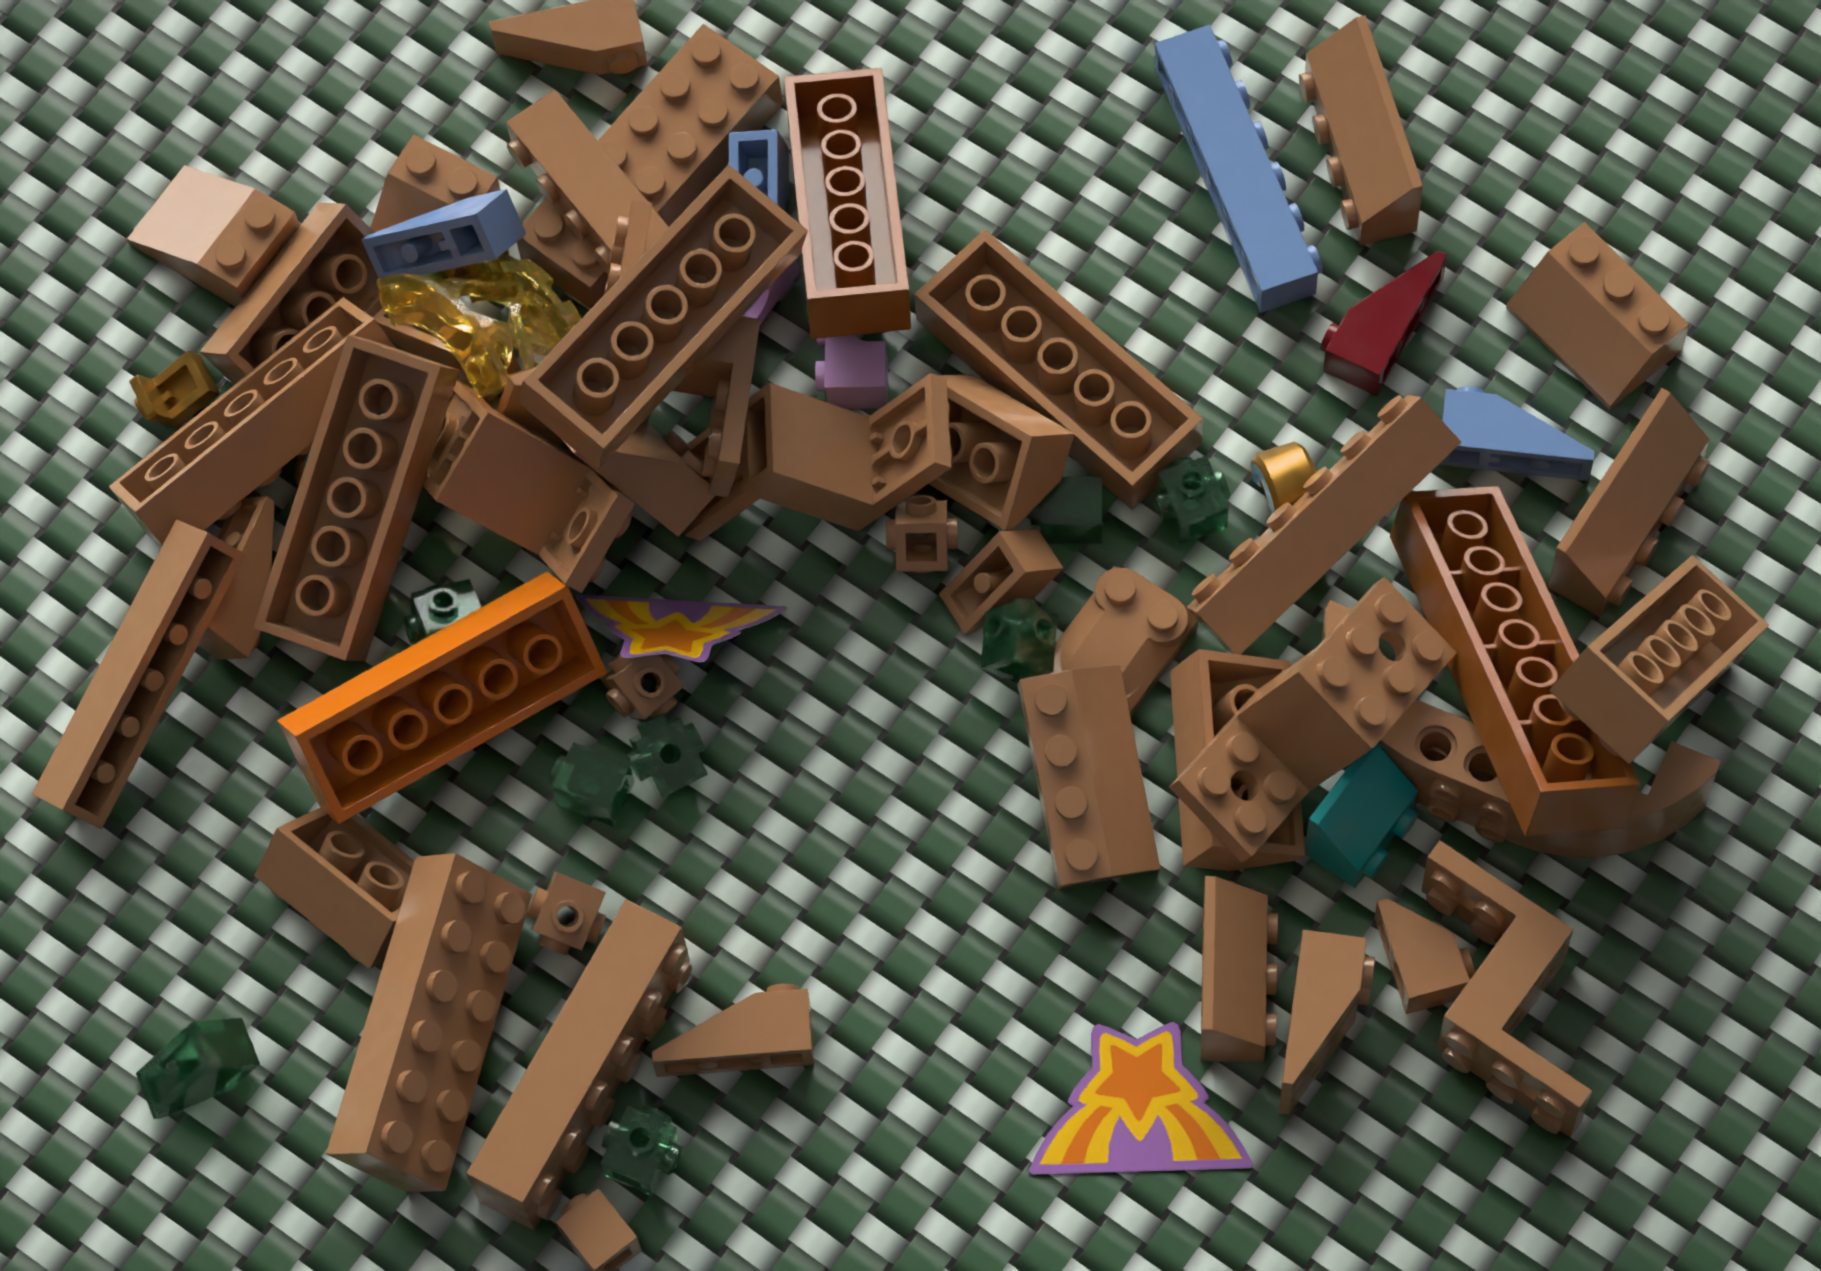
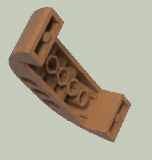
M1329 600L1324 612L1321 642L1347 615L1351 608ZM1416 699L1377 743L1418 790L1416 802L1426 806L1427 811L1431 815L1447 822H1454L1456 819L1475 827V831L1482 837L1494 842L1507 840L1537 852L1565 857H1606L1632 852L1663 840L1688 824L1705 808L1721 763L1717 759L1671 741L1648 795L1641 792L1637 793L1624 828L1524 836L1474 723Z

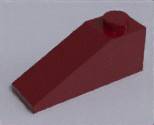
M1439 250L1349 308L1340 325L1332 323L1327 329L1320 345V350L1325 352L1323 371L1378 396L1444 278L1447 254Z

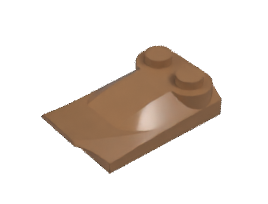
M1114 566L1099 577L1095 585V592L1062 634L1032 677L1071 669L1120 665L1131 717L1197 630L1198 620L1177 598L1133 570Z

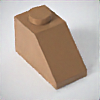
M1038 528L999 531L939 595L963 633L971 634L1033 600L1062 571L1063 566Z
M1387 898L1377 901L1374 919L1405 1014L1455 1001L1475 974L1469 950L1467 948L1459 949L1454 933Z

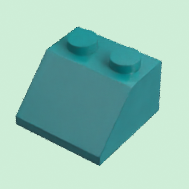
M1376 744L1372 750L1348 766L1309 818L1305 855L1354 888L1358 886L1365 875L1373 879L1378 874L1389 856V852L1384 850L1395 835L1401 839L1404 838L1419 816V812L1414 810L1418 790L1379 744Z

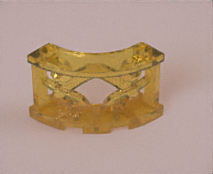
M506 250L494 260L423 276L399 273L377 279L380 303L388 314L391 324L393 326L415 325L427 330L442 341L461 364L478 398L504 391L510 376L534 368V354L547 356L582 319L571 300L562 302L552 290L551 286L554 279L528 258L517 260L510 256L509 250ZM470 296L472 304L479 301H493L509 308L508 323L470 311L460 301V297ZM521 317L526 321L525 326L523 324ZM516 348L519 351L524 370L508 375L506 369L511 362L512 349Z

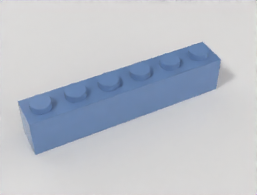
M1210 25L1156 42L1154 67L1260 313L1315 295L1318 274L1323 273L1320 256L1315 246H1307L1301 234L1304 231L1302 215L1295 203L1289 205L1283 193L1286 190L1284 174L1278 162L1270 163L1265 152V149H1268L1266 133L1260 121L1252 122L1247 110L1250 108L1249 95L1243 81L1235 82L1229 68L1233 67V63L1226 42L1224 40H1216Z

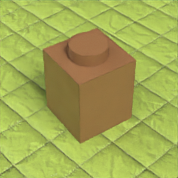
M596 1189L589 1196L586 1193L575 1196L561 1209L560 1214L562 1216L555 1221L561 1236L589 1271H617L642 1251L637 1236L599 1189Z

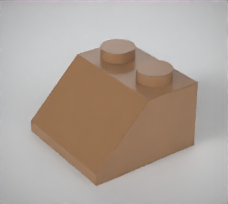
M413 135L387 173L370 228L374 232H378L463 199L500 191L498 177ZM462 267L436 273L453 281Z

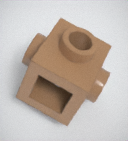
M918 495L909 497L906 501L896 505L895 519L886 520V550H896V572L928 573L932 571H948V549H958L957 518H948L947 501H936L934 497Z
M619 653L608 664L612 670L600 679L609 690L606 693V697L611 705L624 718L629 715L631 719H646L650 716L653 721L657 720L675 706L677 700L673 695L684 687L676 677L680 672V668L673 658L665 653L634 658H624ZM646 673L656 684L649 692H646L641 686V679Z
M554 871L547 891L539 887L537 888L526 914L527 917L534 919L531 930L541 934L537 944L566 956L570 946L582 951L586 941L595 944L606 918L605 914L598 912L606 892ZM565 906H571L574 910L573 921L568 925H561L557 917L559 910Z

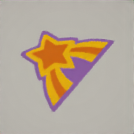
M576 595L579 602L589 612L609 622L605 624L609 631L624 639L620 652L621 657L624 658L665 653L690 661L705 662L709 657L712 645L731 639L741 633L737 630L765 622L787 609L786 606Z
M1174 1022L1168 1023L1138 1039L1098 1024L1093 1027L1091 1032L1092 1068L1072 1091L1068 1103L1073 1107L1058 1120L1046 1135L1035 1155L1029 1172L1031 1175L1244 1169L1251 1168L1253 1163L1233 1129L1204 1103L1209 1099V1096L1201 1083L1182 1065L1181 1031L1178 1024Z

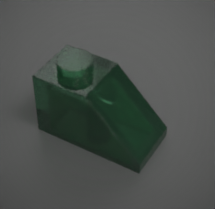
M242 1018L193 1021L137 1071L136 1075L153 1119H162L233 1089L260 1062Z

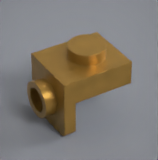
M189 350L153 379L137 374L129 380L136 395L134 399L135 405L143 417L151 422L155 421L174 428H178L220 395L201 355Z

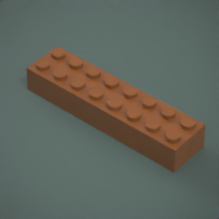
M1499 486L1410 491L1400 501L1389 537L1428 623L1457 652L1447 665L1524 836L1624 828L1641 783L1632 764H1628L1622 757L1608 752L1601 745L1598 735L1581 720L1569 716L1561 708L1558 698L1549 691L1580 655Z

